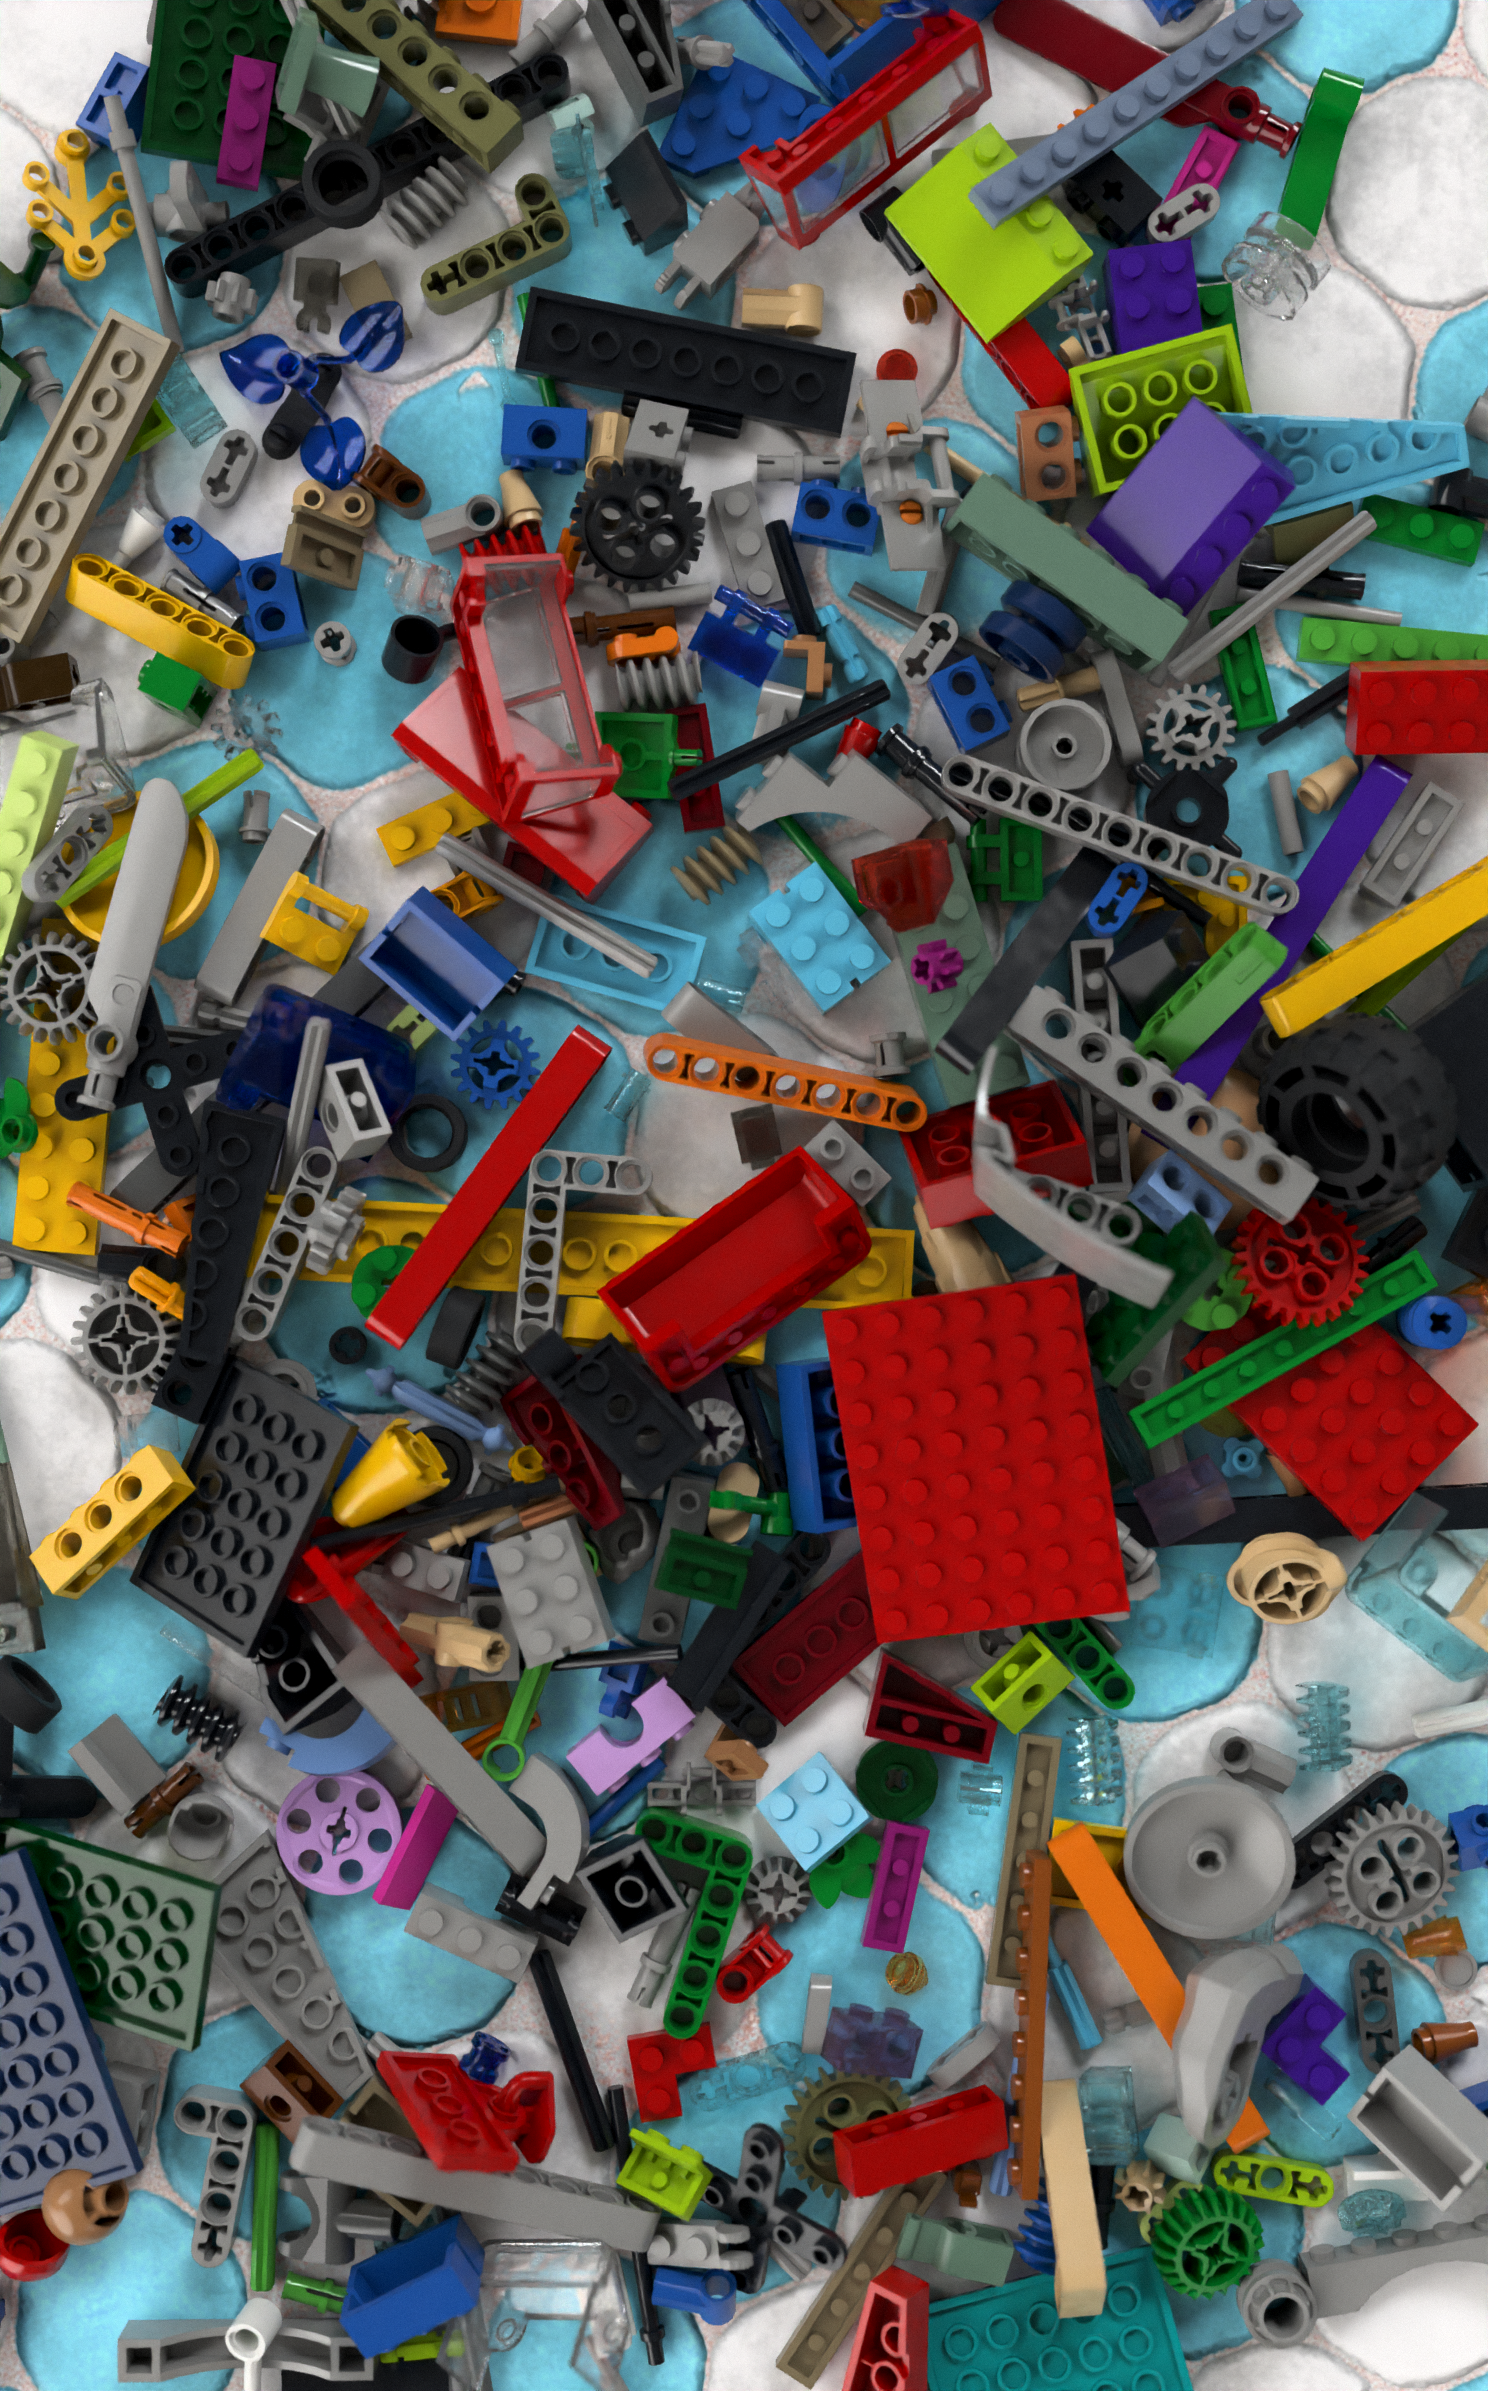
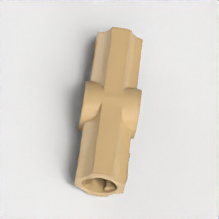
M424 1612L409 1613L407 1619L400 1624L399 1635L407 1642L411 1649L434 1656V1663L451 1667L470 1666L486 1672L501 1671L502 1665L510 1657V1644L504 1640L503 1634L474 1627V1620L470 1618L438 1617Z

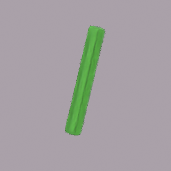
M261 2121L256 2127L250 2287L253 2291L257 2292L270 2291L275 2284L280 2130L272 2121Z

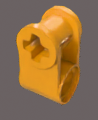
M466 871L456 876L453 880L430 891L439 900L451 902L454 905L453 912L464 922L495 909L506 900L503 894L496 892L495 888ZM475 883L479 885L484 897L480 896L474 885Z

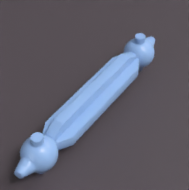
M388 1365L387 1368L380 1370L370 1368L366 1370L365 1374L370 1378L376 1389L374 1392L376 1396L381 1397L383 1393L391 1392L397 1402L470 1441H482L486 1455L491 1456L493 1452L499 1451L512 1452L514 1446L507 1440L504 1425L498 1424L497 1427L488 1428L484 1421L476 1418L463 1408L410 1380L397 1379L394 1373V1366Z

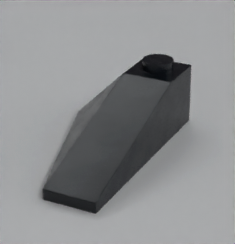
M286 1595L282 1599L256 1659L251 1658V1662L256 1665L261 1684L258 1687L261 1700L283 1735L294 1733L335 1714L355 1698L331 1671L347 1654L307 1604L294 1603Z

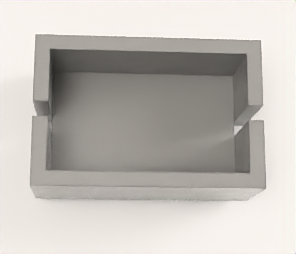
M575 1515L486 1547L528 1669L562 1658L570 1652L573 1654L608 1642L616 1636Z
M1411 2044L1381 2069L1367 2088V2091L1362 2094L1346 2116L1443 2212L1447 2211L1487 2168L1488 2118Z

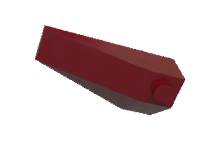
M581 1353L576 1355L578 1360L582 1357ZM533 1375L502 1397L500 1402L517 1437L525 1446L532 1444L543 1458L541 1466L548 1474L556 1473L566 1486V1496L596 1532L604 1529L626 1514L615 1465Z

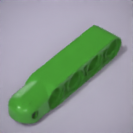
M1249 922L1242 926L1149 1019L1141 1035L1133 1042L1136 1046L1134 1052L1147 1061L1150 1058H1154L1173 1071L1179 1064L1188 1059L1279 969L1287 956V947L1256 922ZM1123 1068L1124 1082L1130 1087L1136 1086V1074L1129 1068Z

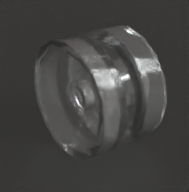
M1270 211L1258 214L1244 234L1245 241L1236 243L1223 260L1221 265L1223 276L1228 283L1232 284V289L1257 311L1277 320H1293L1307 301L1308 291L1316 290L1330 271V258L1317 239L1297 222L1282 214Z

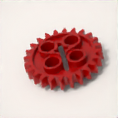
M1311 1196L1306 1203H1303L1292 1221L1285 1224L1295 1229L1298 1239L1289 1238L1283 1231V1225L1260 1209L1258 1211L1253 1208L1246 1215L1248 1222L1243 1221L1236 1229L1243 1237H1236L1231 1242V1246L1241 1252L1236 1253L1230 1259V1263L1242 1266V1269L1233 1276V1279L1246 1280L1247 1286L1242 1289L1240 1294L1244 1296L1253 1293L1256 1296L1251 1306L1253 1310L1264 1304L1268 1307L1265 1319L1269 1320L1276 1313L1281 1314V1324L1285 1327L1295 1317L1299 1329H1303L1309 1324L1310 1318L1316 1327H1320L1326 1322V1316L1331 1321H1334L1341 1316L1340 1309L1346 1312L1354 1305L1351 1298H1357L1363 1292V1289L1356 1283H1362L1369 1275L1358 1268L1364 1266L1369 1261V1257L1357 1253L1366 1244V1241L1353 1240L1351 1235L1359 1227L1357 1224L1348 1227L1343 1224L1348 1214L1346 1211L1335 1216L1331 1213L1333 1206L1330 1205V1201L1321 1208L1318 1206V1200ZM1267 1240H1270L1273 1246H1269ZM1320 1246L1328 1247L1332 1251L1334 1261L1326 1259L1321 1254ZM1299 1256L1302 1257L1300 1264L1297 1263ZM1264 1259L1275 1262L1279 1268V1274L1269 1272L1265 1267ZM1326 1273L1332 1276V1280H1329ZM1302 1280L1310 1282L1315 1287L1316 1296L1309 1295L1304 1291Z

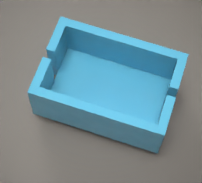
M815 861L785 884V895L779 889L752 908L749 911L748 918L822 1016H824L853 994L854 988L850 984L851 981L855 979L854 983L860 989L888 968L891 960Z

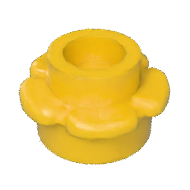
M533 1446L519 1448L508 1461L511 1477L517 1482L524 1480L525 1484L544 1480L546 1477L545 1473L547 1472L541 1466L543 1458Z

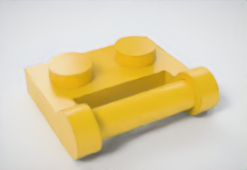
M295 871L284 887L259 937L329 974L335 975L358 931L365 925L369 916V910L359 904L350 905L310 883L308 876ZM303 897L343 919L344 922L340 930L338 931L295 908L297 900Z

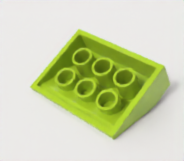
M991 122L959 143L884 212L885 216L986 344L1080 278L1094 255L1047 194L994 230L967 196L972 187L1017 158V155Z
M1232 323L1068 369L1074 413L1079 424L1081 458L1091 499L1116 492L1193 396H1196L1215 412L1253 414Z

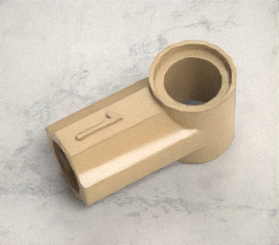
M806 283L791 285L787 290L743 288L742 328L785 329L786 333L793 336H817L822 333L824 290L820 286Z
M604 411L601 414H595L589 461L585 468L586 479L589 478L595 481V475L600 467L611 473V466L614 460H617L622 467L624 448L630 431V418L615 412Z

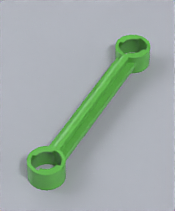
M583 1539L586 1550L591 1555L594 1573H596L600 1562L598 1550L591 1542ZM554 1660L530 1669L527 1668V1665L525 1666L500 1735L489 1742L483 1753V1768L492 1779L501 1782L510 1781L521 1773L526 1762V1749L523 1743ZM507 1744L517 1750V1760L520 1762V1765L515 1770L500 1772L501 1767L494 1762V1751H492L497 1745Z

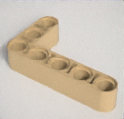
M1075 2078L1043 2081L1040 2150L1056 2255L1054 2290L1058 2317L1060 2319L1101 2315L1106 2293V2278Z

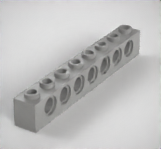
M1035 984L1005 1027L1003 1034L1280 1224L1285 1225L1292 1221L1320 1180V1178L1311 1173L1313 1167L1308 1162L1296 1155H1292L1290 1158L1276 1149L1278 1143L1273 1138L1261 1131H1256L1255 1134L1241 1125L1243 1120L1235 1112L1223 1106L1217 1109L1205 1100L1207 1095L1200 1088L1189 1082L1182 1085L1170 1076L1172 1071L1165 1064L1154 1058H1150L1147 1061L1134 1052L1136 1046L1127 1038L1119 1034H1115L1112 1037L1099 1028L1101 1022L1096 1017L1084 1010H1080L1077 1013L1064 1004L1066 999L1058 991L1049 986H1045L1042 989ZM1050 1020L1061 1021L1066 1026L1067 1036L1062 1039L1051 1037L1046 1031V1023ZM1085 1044L1096 1045L1101 1050L1102 1060L1098 1063L1087 1062L1082 1057L1081 1046ZM1120 1068L1131 1069L1137 1077L1136 1086H1122L1116 1077L1117 1070ZM1155 1092L1166 1093L1172 1100L1171 1110L1167 1112L1157 1110L1152 1103V1094ZM1190 1116H1199L1206 1122V1135L1196 1136L1190 1132L1187 1126ZM1225 1140H1234L1239 1143L1242 1148V1158L1240 1160L1234 1161L1226 1157L1223 1152ZM1261 1164H1268L1275 1168L1278 1174V1180L1275 1185L1265 1184L1260 1179L1259 1167Z

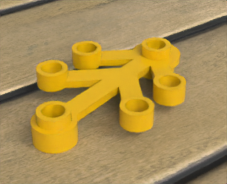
M69 129L60 133L54 147L56 159L67 169L69 198L49 181L50 172L43 163L37 161L29 162L25 166L22 182L27 189L37 192L44 200H32L29 203L25 217L31 227L41 230L64 252V265L67 272L73 278L79 281H90L102 274L106 265L104 254L121 239L130 238L136 225L131 211L117 209L111 217L109 227L91 240L90 225L114 204L125 201L129 197L123 173L116 171L110 174L105 188L88 202L84 165L90 153V143L83 132L77 129ZM69 143H72L78 146L79 148H75L71 146ZM30 173L38 174L42 180L33 179ZM113 183L121 184L125 190L117 189ZM53 208L72 225L73 236L52 219L54 214ZM33 211L42 212L46 218L37 217ZM117 220L126 222L129 227L120 226ZM79 255L88 257L90 261L82 259Z

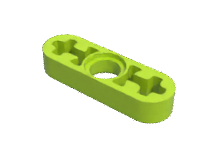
M1231 2148L1221 2149L1211 2160L1210 2169L1217 2185L1221 2184L1228 2191L1234 2189L1236 2193L1316 2208L1326 2205L1334 2193V2184L1331 2177L1321 2165L1245 2150L1235 2155ZM1235 2161L1239 2170L1251 2173L1253 2183L1249 2184L1250 2181L1246 2174L1237 2172L1232 2174L1231 2179H1227L1221 2168H1228L1230 2162ZM1270 2167H1276L1283 2171V2180L1275 2188H1267L1261 2184L1262 2173ZM1292 2171H1295L1294 2175L1300 2182L1310 2183L1313 2180V2176H1317L1323 2185L1322 2188L1316 2187L1313 2194H1309L1303 2184L1293 2183Z

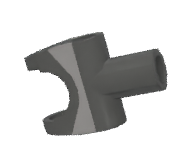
M294 2168L280 2174V2189L291 2192V2195L303 2200L311 2212L312 2219L310 2227H306L303 2230L287 2231L278 2236L277 2249L282 2255L309 2263L341 2265L350 2263L355 2259L356 2238L385 2242H396L398 2240L403 2225V2216L386 2201L357 2198V2186L308 2175Z

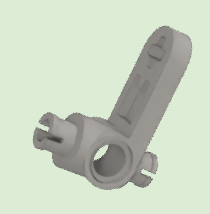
M171 161L169 170L170 189L166 193H156L154 201L147 202L157 236L167 237L180 243H187L208 232L211 228H215L230 220V209L227 201L209 202L208 196L190 161Z

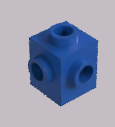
M1476 1804L1462 1811L1448 1813L1447 1833L1456 1842L1452 1849L1455 1853L1459 1854L1457 1862L1461 1872L1481 1867L1488 1869V1805Z

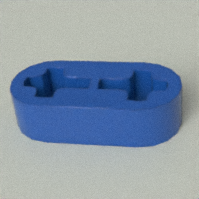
M1125 862L1118 865L1091 903L1086 921L1089 931L1094 936L1101 939H1110L1116 936L1123 929L1142 900L1147 889L1148 876L1140 865L1133 862ZM1132 875L1136 878L1135 886L1138 889L1129 888L1122 898L1117 895L1122 881L1118 878L1126 880ZM1111 903L1117 906L1113 915V920L1116 924L1108 922L1105 926L1099 925V915L1096 912L1104 914Z

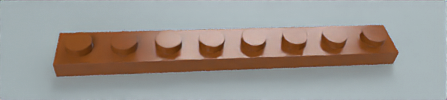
M1026 1849V1862H1021L1019 1866V1884L1021 1888L1025 1889L1024 1905H1019L1017 1910V1924L1019 1931H1023L1022 1947H1017L1015 1955L1017 1973H1021V1989H1015L1014 2011L1016 2015H1019V2031L1013 2032L1012 2051L1014 2058H1018L1017 2074H1012L1010 2080L1012 2100H1016V2114L1009 2118V2138L1014 2143V2158L1008 2159L1007 2178L1009 2185H1013L1021 2200H1038L1052 1859L1043 1850Z

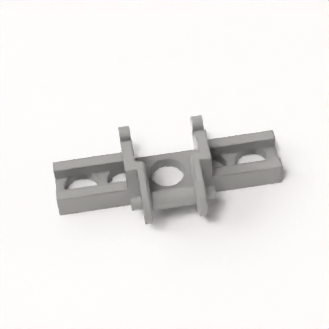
M1082 274L1075 283L1062 290L1063 294L1053 296L1049 300L1048 306L1050 309L1057 310L1060 321L1056 324L1058 331H1070L1076 328L1088 362L1091 363L1109 358L1112 355L1110 344L1102 326L1110 319L1108 310H1103L1101 316H1097L1090 295L1098 290V283L1096 280H1092L1088 287ZM1065 306H1068L1071 316H1068ZM1079 308H1087L1091 312L1085 315L1082 312L1075 314ZM1096 327L1097 334L1088 337L1086 330ZM1091 344H1102L1104 351L1100 354H1095Z
M687 1762V1769H682V1775H687V1780H652L648 1783V1806H681V1816H687V1805H717V1816H722V1806H756V1780H716V1775H722V1772L716 1769L713 1764L712 1768H691V1762ZM691 1777H712V1780H691ZM698 1785H705L709 1788L710 1795L707 1799L699 1800L695 1797L694 1789ZM654 1788H667L668 1796L665 1799H656L652 1794V1790ZM674 1788H681V1799H676L673 1795ZM722 1788L730 1789L731 1794L729 1798L722 1799ZM737 1788H750L752 1793L748 1799H739L735 1791Z

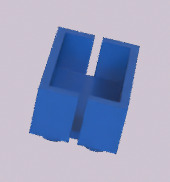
M424 886L406 900L386 924V927L358 958L454 1043L519 970Z
M458 2213L351 2266L346 2288L348 2295L344 2297L339 2321L366 2360L381 2352L388 2353L394 2350L400 2343L418 2334L425 2335L431 2332L437 2325L455 2316L462 2317L477 2306L481 2284L479 2277L482 2275L485 2250L461 2214Z

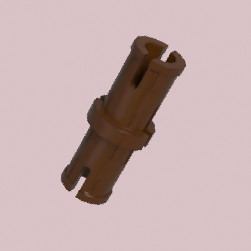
M185 1762L162 1786H155L149 1792L150 1797L124 1819L128 1829L137 1825L143 1819V1822L131 1832L134 1836L143 1839L166 1815H172L174 1808L183 1798L204 1782L200 1772L192 1775L184 1782L196 1770L191 1763Z

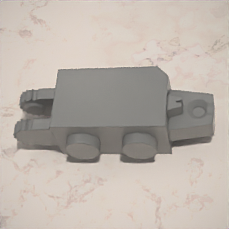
M748 182L733 196L726 191L719 201L712 199L702 210L699 216L701 221L691 232L688 229L685 230L675 241L672 247L674 251L672 253L673 261L658 277L654 284V289L660 294H664L680 275L686 278L689 282L679 291L673 304L680 311H683L700 292L711 300L759 245V220L766 210L751 182ZM762 185L766 195L768 196L771 202L772 193Z

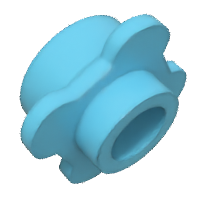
M1234 1436L1226 1438L1223 1442L1224 1462L1221 1464L1222 1473L1229 1478L1234 1477L1236 1474L1247 1475L1250 1479L1259 1477L1262 1473L1259 1459L1260 1453L1264 1450V1445L1257 1438H1251L1249 1441L1237 1439ZM1241 1454L1246 1455V1459L1244 1461L1239 1460V1456Z

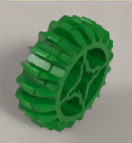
M1204 2183L1199 2193L1188 2188L1186 2198L1181 2200L1174 2197L1175 2206L1172 2209L1161 2208L1164 2220L1153 2223L1156 2234L1150 2238L1151 2247L1153 2248L1151 2254L1163 2280L1168 2282L1180 2295L1187 2293L1188 2296L1195 2300L1202 2294L1211 2300L1215 2291H1219L1226 2296L1227 2287L1232 2284L1241 2287L1240 2278L1243 2275H1253L1250 2265L1261 2261L1258 2250L1265 2246L1261 2236L1264 2230L1261 2227L1260 2220L1255 2215L1256 2211L1239 2193H1236L1234 2189L1228 2191L1227 2188L1219 2184L1213 2190ZM1230 2223H1232L1231 2234L1227 2230ZM1183 2250L1187 2252L1185 2261L1182 2260Z

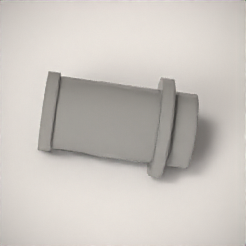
M247 790L243 792V827L238 829V833L242 835L243 843L263 845L272 831L268 828L270 793L254 790V795H252V791Z

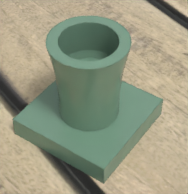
M299 6L275 88L278 110L295 115L302 89L334 101L357 115L364 117L375 88L380 58L348 52L317 42L320 28L316 12Z

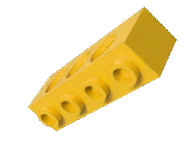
M148 1444L145 1448L135 1452L130 1458V1462L115 1476L104 1481L100 1490L85 1504L77 1507L71 1513L70 1518L57 1531L47 1535L41 1541L40 1547L29 1558L52 1594L77 1600L196 1488L172 1452Z

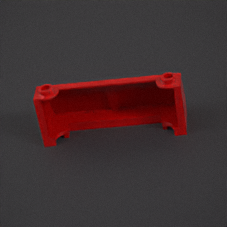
M460 666L410 713L391 734V737L404 754L415 763L420 761L428 772H432L554 872L561 881L567 882L576 891V895L588 904L594 905L654 832V826L649 821L653 817L652 814L635 800L629 805L613 791H611L610 795L532 819L503 824L466 672ZM513 709L506 711L516 753H524L526 761H533L536 772L583 769L578 762ZM587 781L537 784L523 813L587 794L589 792Z

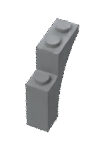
M854 748L847 755L841 752L833 760L826 771L830 775L827 780L787 749L782 757L776 754L763 768L761 774L765 777L756 789L749 786L735 803V807L738 808V811L735 813L736 821L749 832L766 822L786 815L803 812H827L852 817L865 822L885 833L905 850L933 818L925 806Z

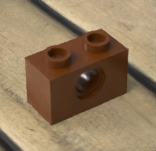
M288 2039L263 2058L239 2085L293 2145L304 2117L313 2115L330 2119L345 2101Z

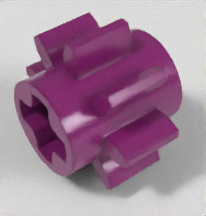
M946 939L934 940L918 945L917 951L919 954L915 955L911 961V973L916 983L927 985V990L930 994L957 987L958 984L955 978L959 977L963 971V959L958 949L953 947L947 948Z

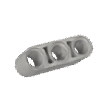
M690 981L686 982L661 1012L664 1019L687 1038L779 1057L776 1051L763 1039ZM743 1067L736 1073L735 1077L740 1081H747L753 1077L755 1068Z

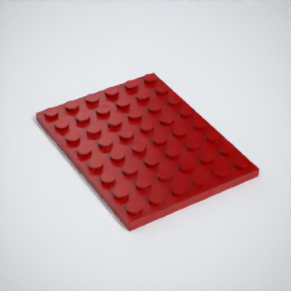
M1076 1272L836 1308L822 1312L878 1644L1130 1611L1128 1588Z

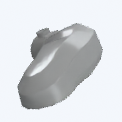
M1269 1941L1239 1949L1233 1948L1230 1952L1216 1954L1202 1960L1187 1976L1185 2006L1172 2038L1176 2098L1184 2126L1189 2135L1208 2149L1218 2147L1229 2136L1240 2119L1248 2099L1254 2068L1264 2038L1265 2027L1272 2016L1278 2014L1299 1993L1304 1974L1300 1961L1294 1952L1282 1943Z

